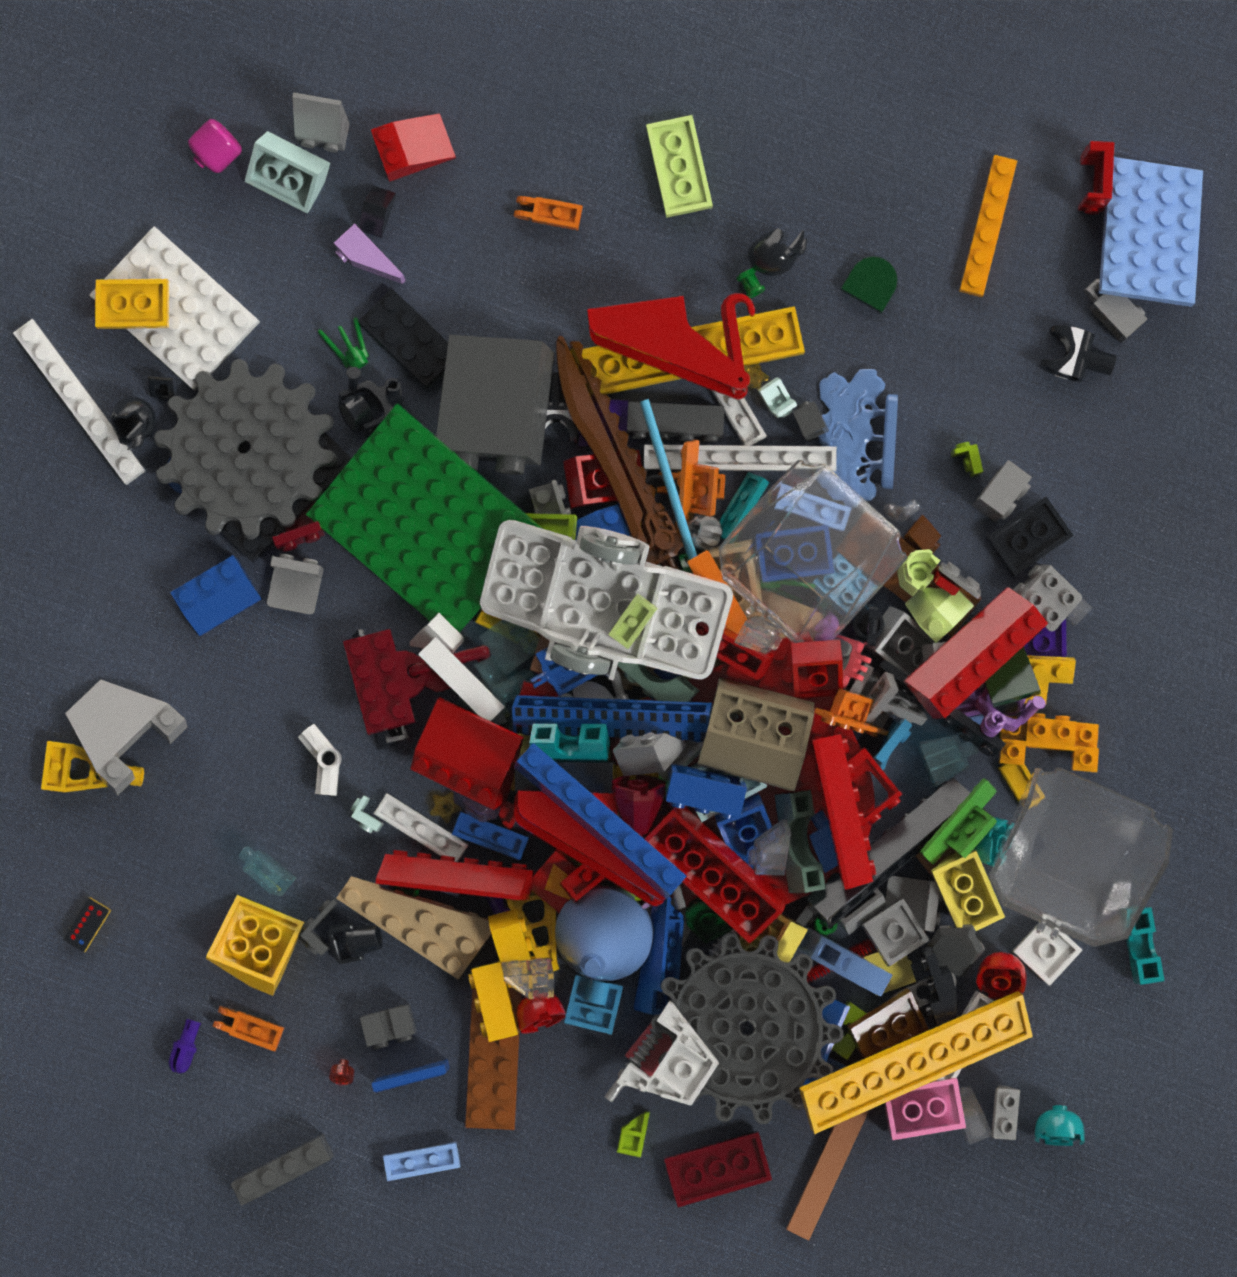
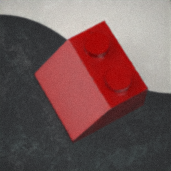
M840 639L791 643L794 697L800 699L836 696L838 690L843 689V659Z

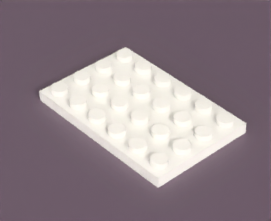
M155 226L105 278L169 280V328L127 330L194 391L198 389L195 383L197 373L208 371L212 374L260 323L254 315ZM94 289V290L92 291V293L89 295V296H90L92 299H94V300H95V289Z

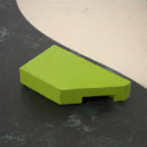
M650 1111L643 1112L622 1126L617 1153L641 1158Z

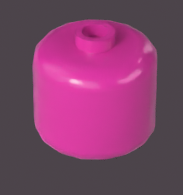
M215 119L207 120L188 140L189 148L195 155L193 157L194 161L200 167L204 168L206 166L215 173H221L242 152L241 145L234 136Z

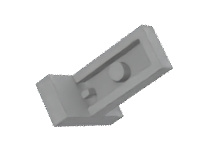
M884 672L867 694V697L874 700L866 719V723L871 725L882 711L888 715H895L906 719L910 723L913 722L921 726L927 720V717L918 708L917 704L896 694L898 687L893 674Z

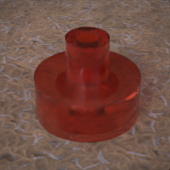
M341 1059L339 1064L331 1066L329 1079L338 1085H349L354 1080L355 1070L349 1066L348 1060Z

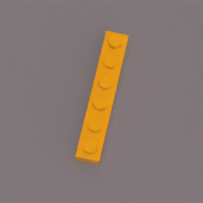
M998 155L993 156L959 292L981 298L984 295L1017 160Z

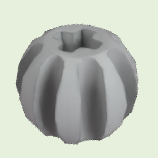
M697 515L689 521L688 528L695 548L709 550L720 542L722 529L716 518L713 516Z

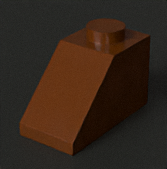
M921 515L903 536V539L918 550L929 549L934 553L941 545L937 542L941 535L924 515Z

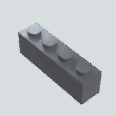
M628 402L627 434L632 435L634 439H645L646 435L650 436L640 402ZM650 403L661 440L679 437L681 441L703 438L704 442H718V439L723 437L724 406Z
M321 1134L236 1178L231 1183V1186L241 1206L324 1164L331 1160L334 1154L324 1134Z

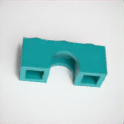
M533 724L529 742L530 746L534 743L555 762L608 761L610 739L606 724H581L580 735L573 737L562 734L557 724Z
M1144 906L1121 910L1133 982L1143 985L1165 981L1161 957L1157 955L1153 943V932H1156L1152 907Z

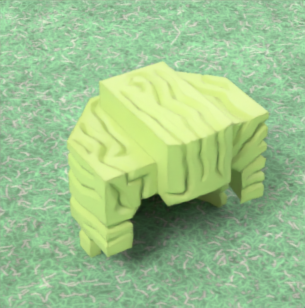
M929 549L911 552L897 570L900 587L911 596H914L918 590L923 591L930 584L934 577L931 572L940 562Z

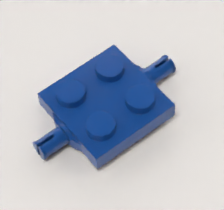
M547 647L535 654L541 665L542 673L533 677L530 681L533 683L541 679L533 684L534 688L548 681L560 697L597 675L578 673L552 660H546Z

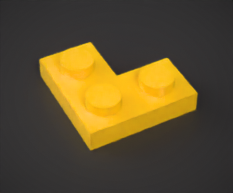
M1027 655L1041 690V694L1036 696L1042 697L1045 703L1047 701L1049 683L1073 684L1076 664L1074 658ZM1034 696L1027 698L1026 701H1025V703H1026L1029 699L1032 700Z

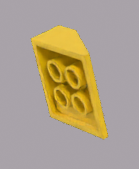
M237 895L206 959L248 986L273 996L287 967L304 922Z

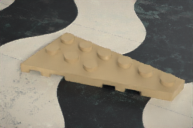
M352 876L336 898L457 979L460 978L491 935L489 920L478 916L476 913L470 911L466 913L456 910L450 905L419 896H409L396 889L392 891L380 887L379 884Z

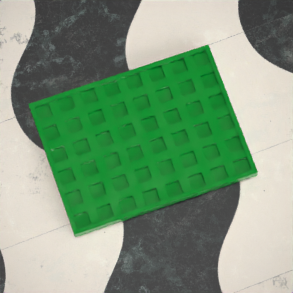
M399 404L394 406L306 514L314 522L319 521L323 530L429 621L440 613L459 633L481 608L480 599L500 525L507 520H516L542 528Z

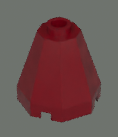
M643 774L636 775L634 780H630V775L620 776L612 780L611 790L620 818L643 837L644 834L651 831L665 796V784H662L660 778Z

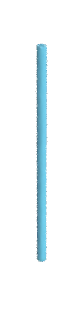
M649 399L640 402L641 409L684 548L688 555V560L697 556L653 411Z

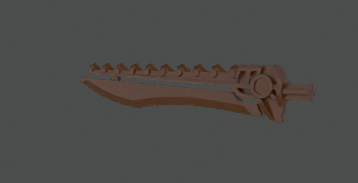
M559 336L555 341L558 374L572 422L591 448L608 478L631 537L649 545L646 562L680 570L674 558L678 555V551L684 544L668 512L665 511V507L661 503L655 502L656 489L651 484H646L647 471L642 466H637L638 453L633 448H628L629 435L624 430H619L620 417L615 412L612 413L609 410L611 399L606 394L600 393L602 381L597 376L593 377L591 375L593 363L588 359H583L582 351L584 345L579 341H571L569 343V350L564 337Z

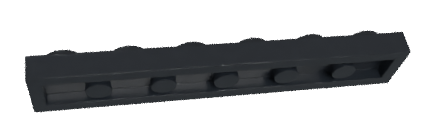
M884 659L874 673L878 680L884 672L893 674L898 687V694L902 698L917 704L922 712L929 714L903 682L908 675ZM954 709L946 718L938 719L941 725L956 731L961 739L973 743L987 756L995 758L1006 744L996 736L988 737L983 734L979 724L957 709Z

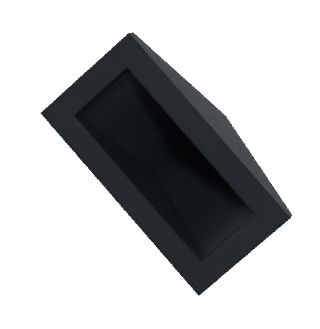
M373 186L363 202L359 227L363 233L379 238L383 237L396 193Z

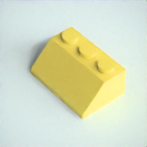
M973 849L966 858H963L957 852L951 854L931 870L956 928L972 924L977 931L1005 918L976 850Z
M781 913L751 943L747 942L741 935L738 938L742 948L751 952L759 947L760 941L764 936L772 935L778 941L777 954L779 959L784 962H790L808 929Z

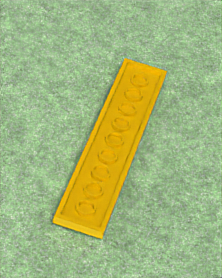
M795 306L755 314L754 317L744 316L737 318L744 366L803 355L805 353ZM722 321L692 327L727 356ZM599 346L585 348L582 351L583 359H588L593 363L591 375L593 377L597 376L602 381L600 393L603 395L681 379Z
M1019 991L800 1087L799 1090L810 1129L814 1134L819 1133L1033 1037L1023 995Z

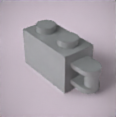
M1096 279L1084 289L1087 297L1093 302L1089 309L1122 343L1147 320L1145 312L1140 306L1134 305L1128 297L1103 294L1099 298L1095 292L1099 290L1100 279Z

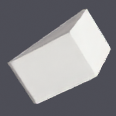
M438 613L410 641V646L425 648L436 637L451 653H454L464 642V637Z

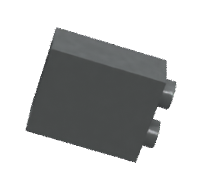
M449 335L436 437L475 471H478L479 461L496 462L495 471L509 475H523L525 464L541 466L555 352L543 341Z

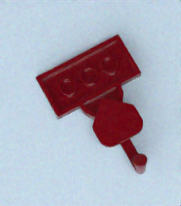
M390 629L343 641L368 735L415 723L409 699L417 696L424 687L434 692L452 689L420 656L408 651H396ZM485 645L452 653L461 663L477 660L479 664L487 665L491 660L490 650Z

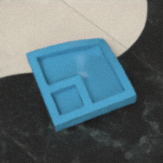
M894 719L887 730L889 731L888 735L884 736L878 754L873 758L882 770L885 769L889 756L899 742L904 743L911 734L909 729L913 725L906 719Z

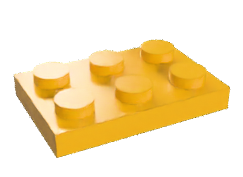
M96 280L95 327L97 329L169 328V280Z

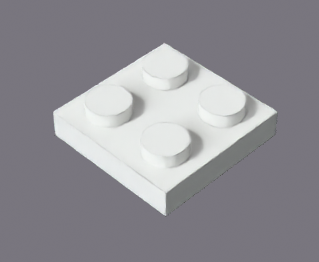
M1044 916L1012 952L1050 986L1081 953L1082 949L1047 916Z

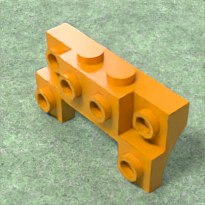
M1035 713L1014 732L1003 728L999 732V739L1006 744L999 752L998 763L1023 766L1025 763L1026 747L1072 751L1071 770L1097 773L1099 724L1070 721L1069 716L1055 715V719H1045L1046 714ZM1008 716L1013 719L1017 718V716Z

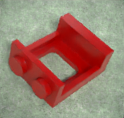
M1090 141L1081 154L1080 165H1094L1093 193H1087L1079 204L1078 211H1085L1086 214L1090 215L1099 214L1111 201L1115 142Z
M863 747L847 760V763L852 762L855 777H851V782L864 772L870 771L888 792L887 799L870 812H865L859 803L856 802L858 812L863 811L865 824L868 822L869 825H872L882 817L879 814L886 807L891 810L901 802L899 797L902 793L884 773L866 748Z

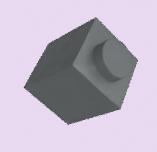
M810 401L803 402L797 406V410L793 411L807 441L829 432L815 401L811 403Z

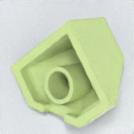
M926 587L923 591L919 590L905 603L918 625L935 643L946 635L974 607L960 590L956 595H951L942 588Z

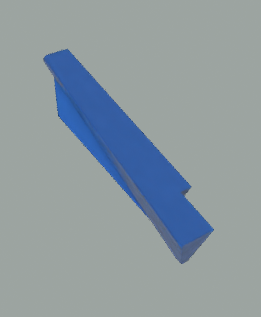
M671 897L665 899L659 906H652L650 918L653 926V942L649 955L641 966L634 1002V1009L636 1011L651 1015L661 1014L670 1001V997L661 989L662 981L667 977H674L678 980L680 977L684 916L680 911L675 910L671 904Z

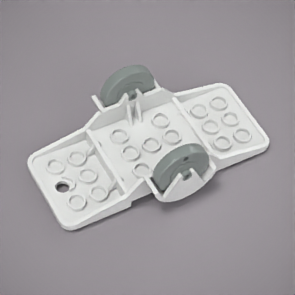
M507 520L500 525L497 532L480 605L482 610L491 616L536 631L546 639H549L550 642L545 659L552 660L578 673L605 674L608 679L614 680L618 662L642 664L694 679H704L711 674L714 668L733 600V592L724 583L668 566L662 567L646 562L649 545L621 533L596 527L580 526L577 540H573L569 536L516 520ZM639 594L658 609L632 646L627 649L608 634L634 597ZM698 622L707 623L709 626L707 635L702 636L696 632Z

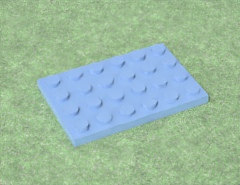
M1114 157L1112 199L1105 207L1099 283L1100 294L1189 307L1195 304L1203 170Z

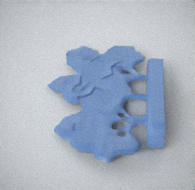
M859 369L850 383H847L844 377L833 372L827 378H823L819 384L820 399L829 409L827 414L822 415L829 432L818 436L819 443L822 446L837 447L836 472L818 471L815 481L821 488L826 490L833 500L843 501L846 507L855 509L861 501H871L876 496L877 490L875 485L869 479L876 469L882 472L881 487L893 489L898 395L888 394L886 396L885 409H880L875 404L876 398L885 388V383L877 376L875 369ZM865 405H871L872 410L865 409ZM879 415L885 416L884 435L874 434L870 424L871 419ZM868 442H883V456L880 460L871 461L865 452ZM864 457L867 462L862 463L860 458ZM869 465V468L865 469V474L856 475V471L860 467ZM867 478L866 483H861L860 480Z

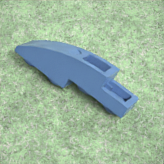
M805 926L808 930L797 948L799 951L878 996H882L893 976L892 974L812 928Z

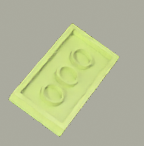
M689 115L646 124L666 218L712 208L713 204L693 116Z

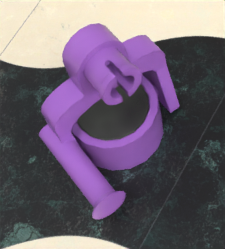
M985 684L975 702L977 710L984 715L980 725L981 731L988 737L996 736L1002 728L1014 732L1046 705L1042 697L1034 696L1032 700L1029 699L1026 703L1027 698L993 707L989 695H987L988 692ZM1016 714H1018V716H1017L1016 719H1013V718H1010V717L1006 716V715H1009V716H1010V715H1016Z

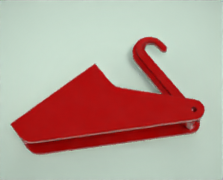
M734 293L725 298L721 305L727 356L689 325L684 296L587 309L589 333L595 345L735 400H741L747 395L750 376L744 370L735 305L739 302L745 303L749 316L754 317L755 307L748 296Z
M542 791L517 792L514 799V819L520 827L649 905L659 906L664 902L665 898ZM592 793L618 816V809L613 794ZM666 799L662 801L663 810L658 811L653 826L671 807L669 805L670 802H667Z

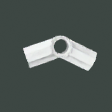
M313 724L304 730L298 738L318 762L315 794L337 796L339 766L342 760L341 754L333 747L318 727ZM327 752H333L335 755V762L331 765L324 763L323 758Z

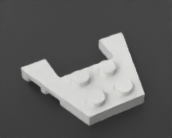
M669 1001L657 1022L677 1035L673 1045L652 1076L629 1063L616 1083L692 1105L719 1062L676 1006Z

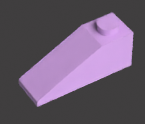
M356 224L334 242L337 249L335 254L344 263L348 261L354 267L401 284L406 281L404 275Z

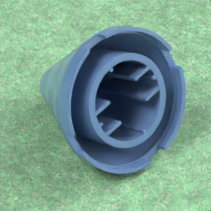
M595 886L576 903L570 899L564 904L556 921L555 939L562 958L573 970L593 980L614 981L631 975L642 966L652 946L653 926L647 910L643 909L634 900L635 897L612 886Z

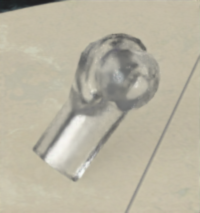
M914 499L904 507L888 503L884 507V513L889 519L902 522L906 521L921 507Z

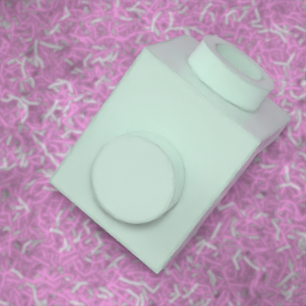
M778 377L758 389L768 410L777 418L792 413L793 408L797 406V403L791 399L781 379Z
M363 796L362 799L357 798L351 808V811L354 812L351 817L359 821V827L369 833H372L373 830L379 832L384 823L363 811L370 798L367 796Z

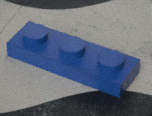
M460 812L452 833L454 836L521 860L529 837Z

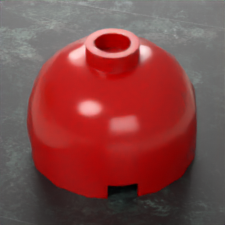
M1005 952L993 953L980 963L976 983L981 992L983 989L988 993V997L999 1000L1017 991L1021 993L1025 991L1026 970L1023 963L1016 956Z
M539 989L526 992V998L521 1000L516 1008V1020L522 1034L539 1031L538 1027L544 1025L546 1028L551 1027L566 1017L564 1007L559 998L548 991L539 992Z

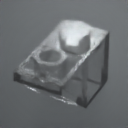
M551 958L501 962L504 982L528 999L554 997V973Z

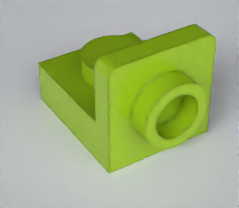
M964 442L955 445L956 449L952 450L951 456L966 455V458H963L965 471L970 472L971 477L980 476L983 473L977 444L970 445V442Z

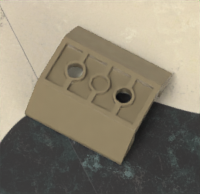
M719 677L711 716L697 765L795 791L813 722L814 702ZM737 713L743 720L741 722H734L730 719V714ZM785 726L789 728L791 734L787 736L782 735L778 728Z

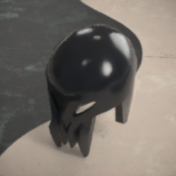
M779 228L764 234L749 248L748 259L751 266L765 276L784 274L792 268L798 256L805 253L807 238L804 239V231H801L789 247L785 244H780L784 234Z
M129 397L120 400L115 405L111 416V424L119 443L124 445L132 443L127 449L131 450L142 446L144 440L153 433L156 417L152 406L147 401L138 397Z

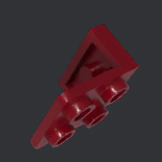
M314 502L296 519L293 526L287 528L282 534L272 537L279 551H290L297 548L299 544L305 542L312 543L325 536L319 521L314 522L306 515L314 505Z

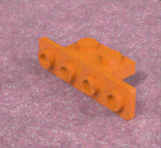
M699 440L685 442L681 449L682 469L679 474V499L687 525L690 520L694 519V513L711 517L715 515L719 468L698 464ZM676 522V529H677V532H678V534H679V536H680V538H681V535H680V532H679V528H678V525H677V522Z
M708 550L687 561L694 575L728 585ZM733 595L725 627L748 639L754 636L755 632Z
M839 689L833 699L830 711L820 708L815 709V713L822 716L821 721L833 726L836 724L842 728L852 729L859 733L865 732L874 737H877L878 734L887 736L889 732L873 723L872 725L866 723L867 716L874 703V700L867 696Z

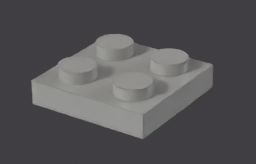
M903 898L861 924L887 967L929 941V938Z

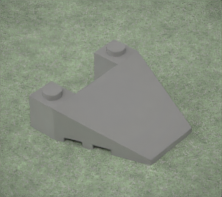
M103 680L96 683L65 713L100 780L117 796L135 779L133 771L119 759L123 753L150 727L170 744L187 728L185 718L168 703Z

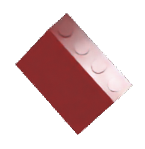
M438 698L415 748L410 770L495 810L508 799L515 773V762L519 758L524 737L449 701Z

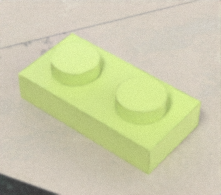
M637 594L608 635L629 649L658 608Z

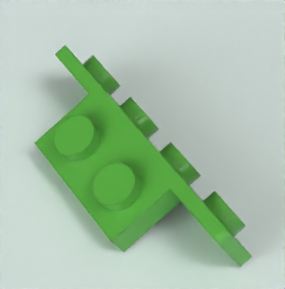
M983 778L921 849L920 853L931 864H935L949 847L963 858H966L997 823L993 816L982 809L997 792L989 781Z

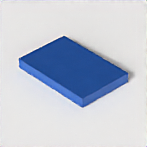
M448 1059L378 1077L371 1083L373 1092L376 1093L445 1075L450 1068Z

